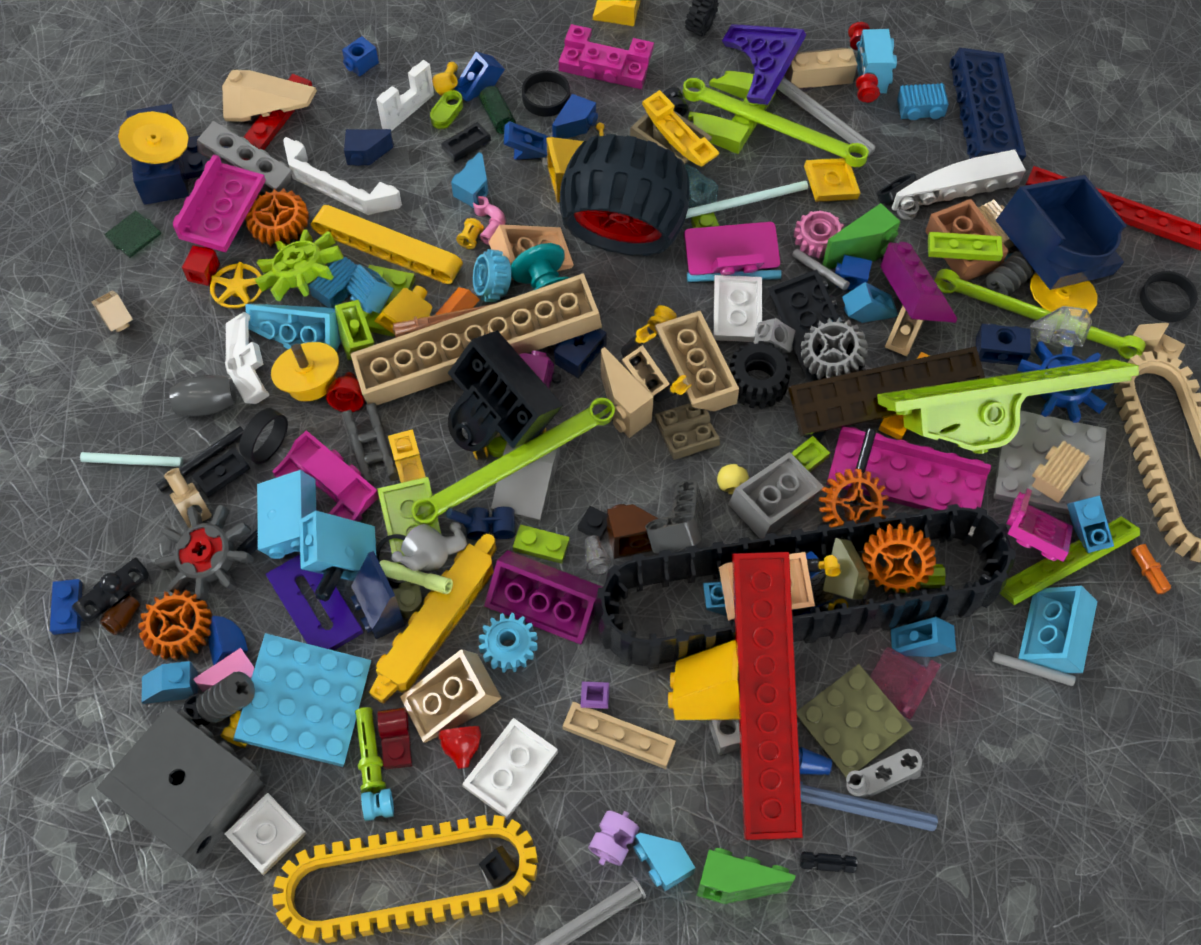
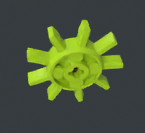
M306 229L303 230L300 241L293 242L287 246L282 241L275 242L279 252L273 259H258V266L266 274L256 278L255 281L262 292L271 288L270 291L276 301H281L290 288L297 287L302 295L306 297L309 295L307 284L314 281L317 277L328 280L334 278L329 267L325 266V264L343 259V254L338 245L332 247L336 242L330 232L327 231L313 243V239Z

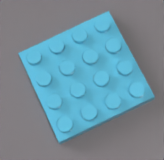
M265 633L251 678L255 688V695L252 702L242 708L233 741L343 767L356 721L355 710L359 709L371 660Z

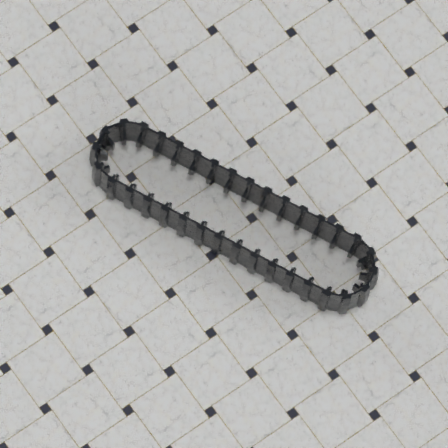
M958 504L948 505L945 510L933 511L932 508L922 509L920 514L907 515L906 512L896 513L894 518L881 519L880 516L871 517L868 522L856 524L852 520L844 522L842 526L832 528L827 524L818 526L817 530L803 532L802 529L792 530L791 534L777 536L776 533L766 534L763 539L751 540L749 537L739 538L737 543L724 544L723 541L714 542L712 547L700 549L695 545L686 547V551L671 553L670 550H663L656 556L644 557L643 554L633 555L632 560L620 566L614 564L608 570L604 587L598 588L596 594L595 617L597 623H599V638L605 649H611L620 658L621 664L628 667L631 664L647 666L650 670L659 668V664L674 662L676 665L677 660L736 640L735 621L731 620L729 626L712 630L711 625H703L701 632L684 634L683 629H676L675 636L657 639L656 634L652 633L649 634V640L636 638L635 631L629 630L627 635L621 631L623 629L622 619L615 621L614 614H619L620 603L618 602L621 600V597L626 599L628 597V589L636 587V592L643 591V586L661 583L662 588L669 587V582L683 579H687L688 584L695 583L696 577L712 575L713 580L720 579L719 567L732 562V554L789 552V554L805 552L807 554L812 551L821 561H824L826 556L832 555L836 538L850 540L857 552L864 551V544L869 542L871 534L877 536L879 528L886 532L889 523L893 529H898V525L901 523L903 529L907 530L912 525L914 527L913 533L922 530L923 538L929 537L930 540L939 538L940 543H944L945 539L947 542L952 541L953 538L963 540V546H966L968 543L978 549L977 553L981 555L980 559L982 561L987 559L983 566V571L990 572L989 575L983 573L980 579L975 581L973 585L971 581L966 582L963 589L954 590L952 585L948 586L947 589L945 586H941L938 592L933 594H927L926 589L922 590L921 593L919 590H915L912 597L901 599L899 594H895L894 597L890 594L884 602L874 603L873 598L868 599V601L862 599L859 606L847 608L846 603L841 605L836 603L833 610L820 612L819 607H811L805 615L793 616L792 614L793 642L804 640L808 644L816 642L821 637L830 636L831 639L842 638L845 633L856 632L857 635H862L875 628H882L883 631L893 629L899 624H911L933 617H938L942 620L954 615H958L960 618L970 617L981 606L987 608L1004 589L1008 573L1014 565L1015 549L1011 548L1007 536L1009 530L1005 524H999L987 515V510L980 507L976 509L961 508Z

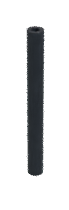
M239 426L179 467L181 475L184 477L241 438L244 432L243 428ZM165 477L156 483L161 492L170 486Z

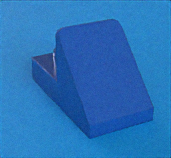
M510 121L505 125L504 145L514 148L515 160L547 156V135Z

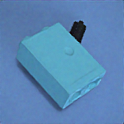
M298 470L257 484L258 529L236 551H244L251 555L258 549L273 559L283 558L286 554L292 552H300L299 519L316 511V479L302 470Z

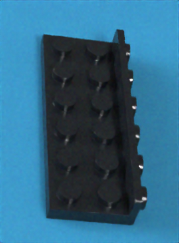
M817 269L768 288L781 322L795 330L792 347L807 382L816 381L819 378H817V373L811 375L809 368L804 366L803 358H801V343L805 341V333H810L811 326L818 328L819 320L826 324L829 318L832 319V322H836L840 317L842 323H845L843 315H838L835 310L838 309L835 297L833 295L829 296L827 292L829 285L825 276L820 277ZM852 343L848 345L846 350L849 356L854 350ZM819 344L815 350V355L817 357L821 354V344ZM858 366V367H859V371H863L862 368H864V367H863V366Z

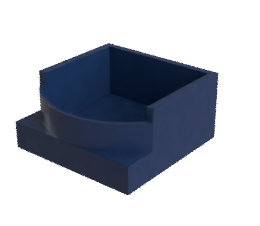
M1086 175L1021 186L996 219V222L1050 290L1114 275L1124 263L1115 250L1120 244L1121 232L1127 225Z

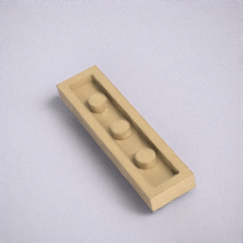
M572 702L563 724V730L664 769L668 765L676 744L675 740L597 710L581 708V704Z

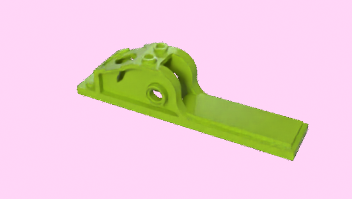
M1109 359L877 394L879 405L886 407L889 411H895L897 415H903L904 428L921 436L937 441L940 438L958 444V447L971 450L975 454L987 453L988 449L1008 444L1016 436L1020 427V408L1027 396L1131 381L1132 376L1139 375V365Z

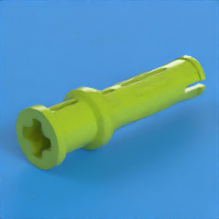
M363 707L355 710L361 753L358 769L362 773L363 785L360 788L361 793L371 791L374 794L379 793L382 789H386V783L382 781L381 767L383 766V760L377 753L373 709Z

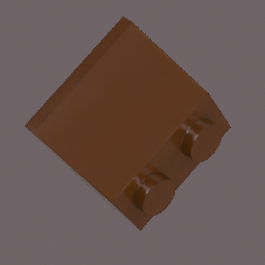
M618 504L611 509H607V534L613 558L616 559L653 551L645 526L658 518L634 504Z

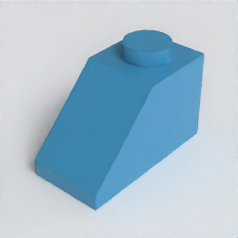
M866 282L842 296L845 304L844 311L847 316L861 323L898 316L892 296Z
M933 617L891 629L892 654L895 656L935 657L955 652L954 625L938 617Z
M190 661L158 666L142 676V703L182 700L197 694L198 685L194 678L198 676V671Z

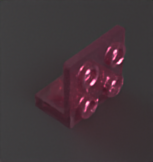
M887 647L870 677L901 715L911 719L941 664L931 659L927 667Z

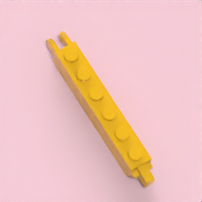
M483 534L474 546L469 543L464 550L457 553L453 566L450 570H445L441 575L452 579L453 587L451 592L443 594L431 590L426 595L424 605L420 611H415L408 621L409 626L403 633L400 632L395 637L392 643L393 647L389 653L381 656L376 665L378 676L369 692L374 699L384 704L397 690L403 693L412 688L494 573L492 557L495 551H497L495 538L492 534Z

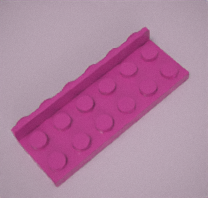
M855 427L841 428L828 479L830 478L837 482L835 473L840 472L844 475L845 469H851L852 472L855 471L866 432L860 431ZM876 433L866 471L871 472V478H879L877 486L884 485L886 487L881 492V495H888L889 499L886 501L920 510L932 508L933 511L945 510L948 505L958 504L961 508H981L991 465L978 459L963 458L955 453L940 452L928 446L921 447L910 444L905 440H894ZM851 483L846 485L842 489L848 490V488L851 486ZM861 485V489H863V494L870 496V493L866 489V487Z

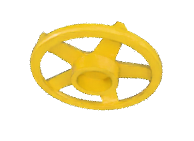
M242 262L222 268L212 276L210 292L213 299L219 305L230 309L243 308L245 304H252L259 298L262 291L259 288L257 294L250 300L247 294V287L257 284L256 278L243 279V269L253 272L257 278L262 276L260 272L253 266L243 264ZM236 269L232 279L220 277L227 271ZM216 283L227 287L219 298L215 294ZM232 295L240 297L244 303L229 305L224 303V301Z

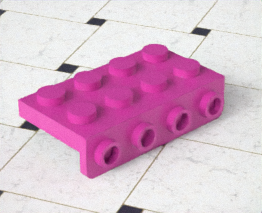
M213 155L210 161H207L201 177L196 180L190 196L185 199L184 206L179 215H176L174 218L173 227L178 238L226 253L266 181L265 176L224 164L218 155Z
M1027 488L1024 494L1019 492L1006 523L1010 526L1008 535L1016 538L1017 543L1026 548L1034 547L1042 551L1041 554L1052 561L1058 559L1064 562L1069 553L1073 526L1029 505L1032 490Z

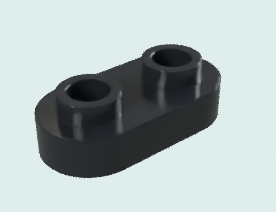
M914 173L904 175L876 193L879 202L886 205L893 204L899 191L917 181L916 175Z

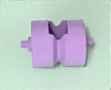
M606 811L599 825L602 831L595 833L588 847L592 853L600 858L599 864L604 865L605 861L618 866L622 865L629 851L626 845L633 843L635 835L639 831V826L627 818L628 812L624 811L621 815L613 811Z

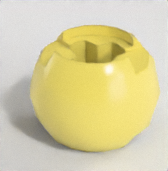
M730 464L720 469L717 483L722 491L733 494L735 488L749 479V475L745 468L739 467L737 464Z

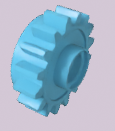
M503 613L500 614L499 621L491 618V626L484 625L482 628L485 634L479 635V642L482 643L479 645L480 653H485L483 655L485 663L491 661L492 669L498 666L502 668L503 673L507 669H512L513 672H516L519 666L527 667L526 661L534 659L532 651L538 649L537 643L534 642L537 640V633L532 632L533 624L528 623L525 625L524 616L520 617L519 620H515L514 613H511L509 619H506ZM506 640H513L515 642L511 646L502 645Z

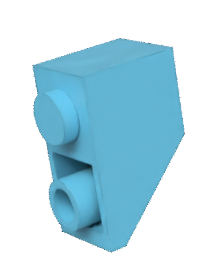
M641 832L635 835L636 845L633 846L634 851L641 862L647 861L651 868L648 873L656 887L661 885L663 890L667 891L694 874L696 867L680 842Z

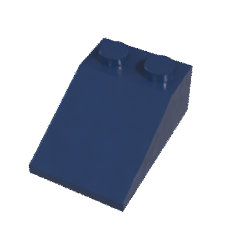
M374 551L369 552L351 585L355 594L351 596V600L356 610L362 609L365 617L361 618L366 632L372 631L375 639H379L404 627L405 624L396 596Z

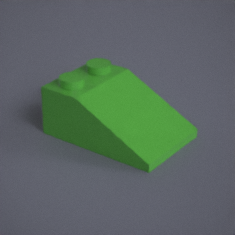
M880 203L828 239L822 265L828 269L836 268L837 263L842 264L844 255L867 259L872 262L885 255L889 242L894 243L898 235L900 220Z

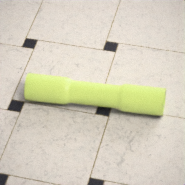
M387 560L380 561L386 577L411 582L443 594H449L452 590L453 581L450 578L432 573L412 571L404 565Z

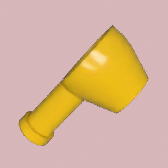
M449 62L444 73H438L433 77L434 89L441 96L445 92L453 90L458 84L457 77L454 74L458 69V65L455 62Z

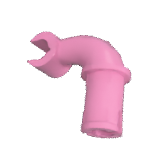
M479 196V205L473 203L474 211L478 216L489 215L491 217L489 225L480 234L481 241L489 245V240L498 226L505 225L506 218L498 207L489 204L486 197Z

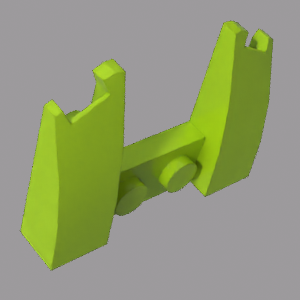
M725 71L724 76L718 79L713 78L709 82V86L742 98L745 103L766 110L769 104L749 103L746 98L754 74ZM775 91L774 95L772 96L770 102H771L772 99L774 98V96H775V94H776V91ZM692 111L689 112L688 121H693L694 125L712 136L710 143L736 154L740 153L757 125L756 122L736 114L732 120Z

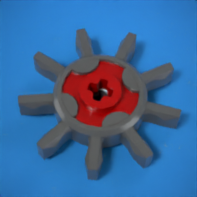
M218 505L211 523H202L199 511L189 507L187 511L191 528L182 535L168 528H164L162 531L169 540L177 543L173 555L155 559V565L161 569L177 566L180 570L178 575L167 586L170 592L174 593L175 589L181 591L192 579L196 581L194 592L197 595L196 600H203L207 603L209 582L219 579L223 586L234 591L237 588L236 584L227 574L234 561L253 563L254 557L244 551H235L234 545L236 540L251 531L250 527L241 522L227 532L222 530L230 512L223 505Z

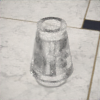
M598 536L586 538V569L594 576L606 574L610 569L611 560Z

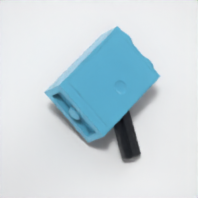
M314 511L299 519L301 569L324 574L315 594L318 600L326 602L330 599L340 578L354 581L368 553L374 551L376 555L375 526L320 511Z

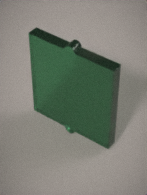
M135 210L104 235L114 244L115 249H120L131 258L157 238L161 232L151 224L150 219H145Z

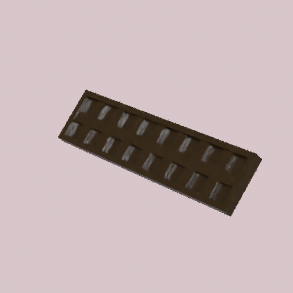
M974 346L790 386L788 391L800 436L896 416L895 411H889L886 407L878 404L877 394L985 378L977 347Z

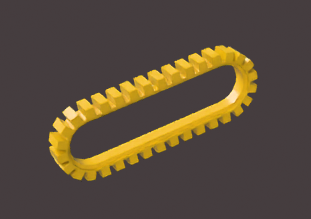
M486 815L475 817L476 828L471 829L468 818L457 820L459 831L454 832L450 821L439 823L441 834L435 835L433 825L421 826L423 835L421 838H418L415 828L405 829L404 841H400L397 831L386 833L387 844H382L379 834L368 836L369 847L366 848L361 838L350 839L351 850L347 851L343 841L333 842V854H329V849L325 844L314 846L315 857L311 858L305 849L295 854L299 862L298 866L288 860L281 868L288 875V878L276 877L273 887L282 893L272 895L273 906L278 910L276 915L279 921L287 927L286 929L299 939L302 937L307 942L318 943L320 932H322V939L326 943L337 942V930H340L341 936L345 940L356 938V926H359V932L362 936L374 935L373 923H377L381 933L392 931L391 920L396 919V925L399 930L410 928V916H414L417 926L428 925L427 913L433 914L435 923L446 921L445 910L451 909V915L454 920L465 918L464 906H469L471 916L481 915V903L487 902L490 913L500 911V899L504 898L508 907H511L518 903L515 891L525 897L531 890V884L526 879L532 881L536 879L538 871L537 865H534V863H538L536 847H531L533 846V839L527 830L521 833V824L512 819L507 828H505V816L494 815L492 826H488ZM484 838H502L509 841L517 849L520 857L519 868L515 877L508 884L491 890L323 921H310L301 917L297 912L294 902L295 890L300 880L309 872L325 867Z

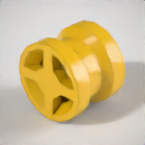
M659 305L655 308L654 316L649 318L647 324H650L649 328L658 334L655 325L675 319L677 315L669 307Z

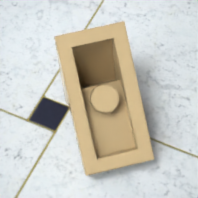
M1169 323L1139 325L1133 336H1137L1145 342L1144 352L1152 351L1154 358L1158 352L1167 353L1168 362H1171L1174 356L1176 358L1179 357L1185 344L1164 334Z

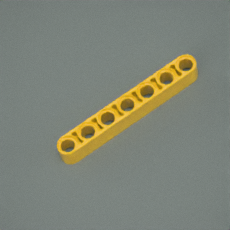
M323 205L311 222L312 229L320 235L328 231L335 241L444 284H451L463 266V261L453 253L329 205Z

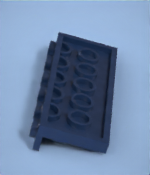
M959 47L955 56L950 60V69L953 74V85L957 94L956 101L959 103L960 119L963 123V135L966 138L969 158L1016 150L1020 160L1023 161L1026 157V151L1004 54Z

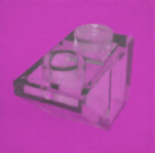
M1062 306L1031 323L1030 329L1035 339L1043 341V343L1054 342L1066 347H1083L1092 325V319L1087 309Z

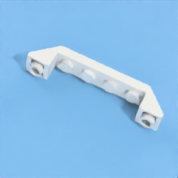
M287 137L283 139L289 168L292 170L291 174L294 180L367 215L398 209L402 206L400 192L394 186L379 182L374 190L368 194L365 190L357 189L344 180L332 177L326 171H320L307 163V153L305 146L301 142Z

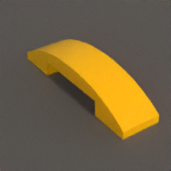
M660 90L642 101L644 109L657 129L688 160L702 167L719 155L717 149L705 137L700 139L673 111L675 105Z
M413 429L389 435L388 439L400 482L425 478Z

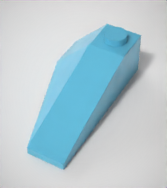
M245 304L246 313L250 315V320L248 321L249 330L269 340L273 339L283 344V347L290 349L297 343L321 342L328 344L337 352L341 340L335 308Z

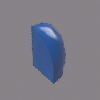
M213 616L209 627L211 631L209 649L213 665L240 648L246 654L248 647L241 629L233 621L225 617Z

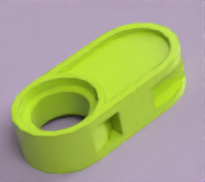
M450 90L442 95L430 112L433 127L445 129L452 124L463 108L461 93ZM451 99L458 101L454 105H450L447 102Z

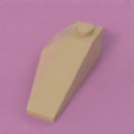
M232 70L222 85L223 118L225 121L244 122L251 120L253 115L261 114L265 117L270 116V112L279 109L287 112L308 107L317 90L312 86L251 70Z

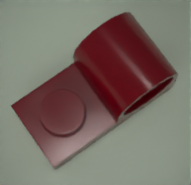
M406 707L378 711L377 720L382 742L384 769L412 766L409 717Z

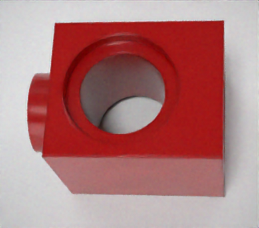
M193 245L182 269L187 281L210 286L212 276L216 274L220 262L215 250L205 246Z

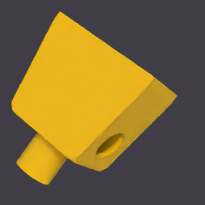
M415 286L413 291L403 288L378 315L375 322L394 334L393 323L413 320L415 316L417 319L429 317L432 305L424 300L427 296L426 289L421 286Z

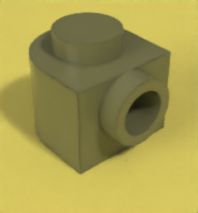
M403 582L398 585V589H393L402 617L410 619L415 611L419 612L423 607V598L419 585Z

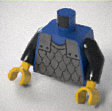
M812 551L807 553L806 559L815 603L814 608L819 607L820 612L834 609L836 603H840V605L846 603L848 608V603L845 599H837L834 603H830V601L834 600L833 593L823 591L826 575L835 577L841 573L837 558L829 555L824 558V561H821ZM809 608L792 611L796 615H802L808 612Z

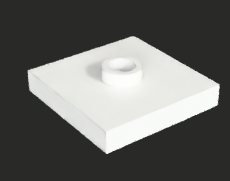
M267 793L224 834L264 876L307 833Z

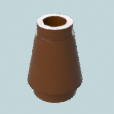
M128 595L102 614L103 618L100 620V624L113 635L124 632L135 612L140 607V603L134 597Z

